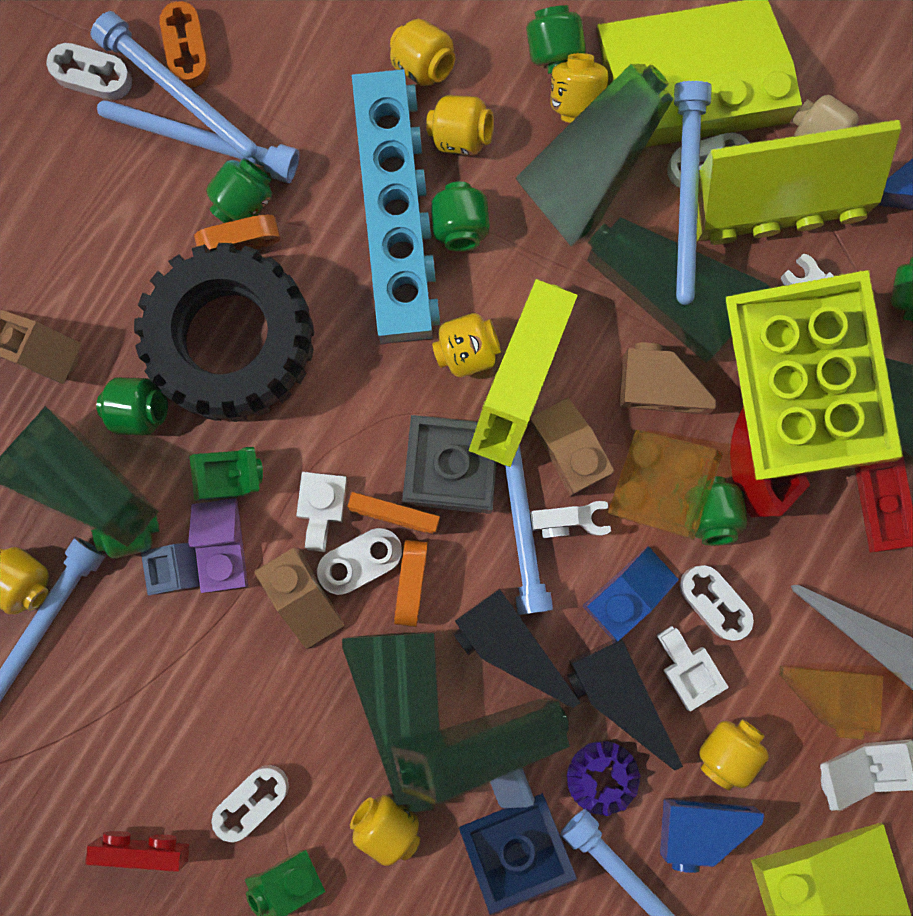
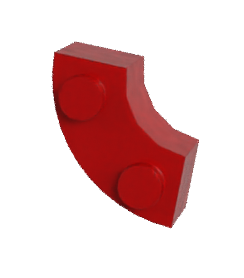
M743 406L736 420L731 439L730 465L734 484L743 490L745 508L751 518L782 516L810 484L805 474L756 480Z

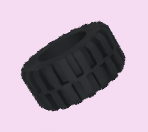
M218 243L217 250L210 251L204 244L192 248L194 256L187 260H184L178 254L168 261L173 268L165 276L157 271L150 279L155 288L151 295L142 293L138 306L144 311L143 317L134 319V333L141 340L135 347L138 358L147 366L144 371L151 382L161 389V393L193 414H199L215 421H221L222 418L230 419L233 422L245 421L248 415L256 413L260 417L270 412L269 406L278 400L283 404L292 395L289 392L295 383L301 384L307 374L304 370L307 361L312 360L314 350L311 344V336H314L313 321L310 318L307 303L297 284L290 275L284 272L278 262L271 257L263 258L258 250L248 246H244L242 251L236 250L232 243ZM231 295L247 297L261 308L266 318L268 332L262 350L250 364L238 371L228 374H213L203 370L192 360L187 350V333L193 317L205 304L219 297Z

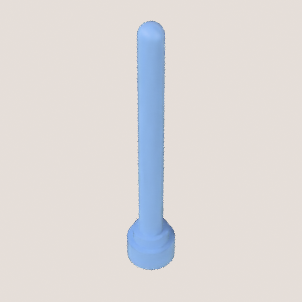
M105 12L95 21L91 29V38L103 49L114 51L115 53H123L243 157L252 158L256 155V144L132 39V33L129 31L128 23L115 12Z
M683 81L676 83L674 87V105L678 106V113L683 115L676 288L677 301L682 305L692 303L695 297L701 115L706 113V106L711 104L712 88L711 83L704 81Z
M103 100L97 105V112L103 118L241 160L245 158L216 133L108 100ZM280 144L278 147L270 146L269 149L257 146L256 155L246 159L254 164L264 166V171L270 173L271 178L290 183L298 167L299 149Z
M519 444L511 467L505 465L522 579V587H518L519 596L515 597L517 614L524 615L553 610L551 592H546L545 584H540Z
M74 537L65 551L67 556L64 561L66 565L65 570L0 668V702L81 577H87L90 571H97L106 557L104 552H98L91 543Z
M586 809L577 813L565 825L560 836L573 850L579 848L583 853L588 851L650 916H675L601 839L602 832L598 829L599 822Z

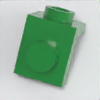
M244 447L238 451L201 453L189 456L194 501L244 497L259 491V484L263 481V466L260 458H256L254 447Z
M307 850L298 851L264 872L252 874L245 879L249 889L246 891V898L250 908L257 916H287L326 892Z

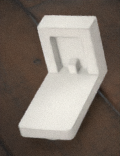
M913 739L864 743L822 763L820 767L822 773L821 786L828 798L830 809L832 811L843 810L874 792L913 790Z

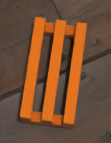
M351 492L347 506L353 513L431 535L436 534L440 521V516Z

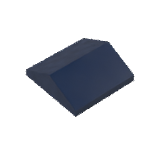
M543 793L534 796L535 801L532 806L504 808L459 827L490 916L578 881Z

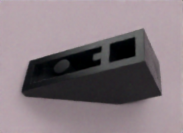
M500 589L493 592L455 620L459 629L453 635L468 656L476 651L482 660L572 708L580 704L578 698Z
M622 639L619 641L611 640L569 660L573 671L566 674L578 699L586 696L587 701L674 771L683 767Z

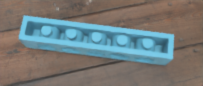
M404 69L353 74L352 85L380 344L433 339L432 326L440 325L438 299H429L427 283L436 282L433 255L424 256L423 239H431L429 213H420L418 197L427 196L424 169L415 170L413 154L422 153L420 128L410 127L409 112L418 111L415 84L406 85ZM386 115H392L399 119L398 124L390 129L379 127L377 122ZM390 157H397L404 162V165L395 172H388L381 168L383 161ZM395 199L403 200L409 205L408 209L400 215L389 214L385 207L390 201ZM397 242H407L414 248L413 252L404 259H397L389 253L390 248ZM409 284L418 290V295L411 302L403 303L394 298L395 290L401 285Z

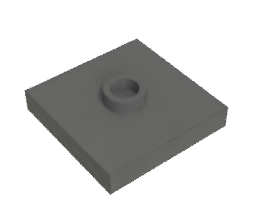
M411 415L402 505L492 513L497 462L469 451L478 422Z

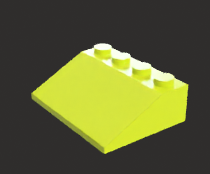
M742 0L597 25L596 29L603 66L608 70V93L619 151L682 141L683 115L678 113V106L674 105V87L676 83L683 81H704L712 85L711 104L706 106V113L701 115L700 138L790 123L802 106L794 62L768 0Z
M900 120L711 150L699 170L697 241L710 240L711 245H721L735 241L737 235L753 233L754 238H764L780 233V228L797 226L798 231H808L823 226L824 221L840 219L841 224H851L867 219V214L882 200L901 132Z
M869 270L726 297L756 480L853 468L897 461L902 457Z
M882 823L751 860L767 916H911L886 830Z

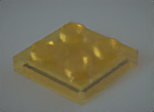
M636 429L608 514L616 518L694 540L723 454L714 448Z

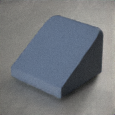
M189 543L172 544L141 553L148 596L200 586L195 548H190Z
M509 755L485 767L498 804L502 808H521L534 805V796L517 755Z

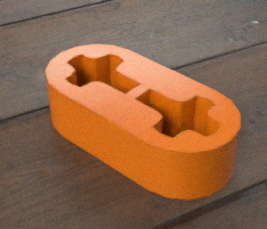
M184 1L172 2L160 14V28L169 70L188 87H197L207 80L210 73V63L202 23L191 4ZM184 16L187 21L185 24L186 38H181L175 28L177 18ZM184 51H189L196 63L193 65V72L185 73L182 67L185 65Z
M258 215L201 229L194 234L196 247L205 244L210 251L217 250L218 243H232L236 250L242 251L244 246L260 249L277 243L281 238L276 217L273 215Z
M405 540L394 625L417 627L428 542Z

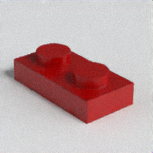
M904 456L897 461L855 467L869 552L912 547L913 506Z
M108 831L103 833V837H99L87 845L85 865L179 872L188 863L189 844L176 843L177 837L173 835H150L149 840L144 841L131 840V833Z

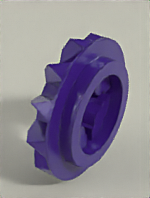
M597 741L582 747L574 755L567 771V784L574 801L579 806L586 809L589 813L609 816L626 810L627 806L638 795L641 775L634 757L625 748L613 742ZM612 760L611 776L621 786L620 788L605 786L596 797L597 782L586 770L603 772Z

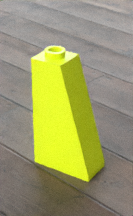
M538 279L535 280L484 403L469 448L470 452L511 467L578 295L566 291L560 286L548 284Z

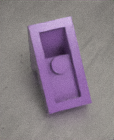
M237 498L192 504L188 542L189 547L196 550L201 593L248 587Z

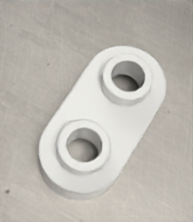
M383 528L372 529L325 554L318 564V580L321 586L330 593L338 595L350 593L393 570L401 561L403 553L402 544L393 532ZM383 542L388 548V553L383 559H375L371 554V548L375 543ZM338 563L344 564L348 569L346 578L341 581L335 580L331 573L333 566Z

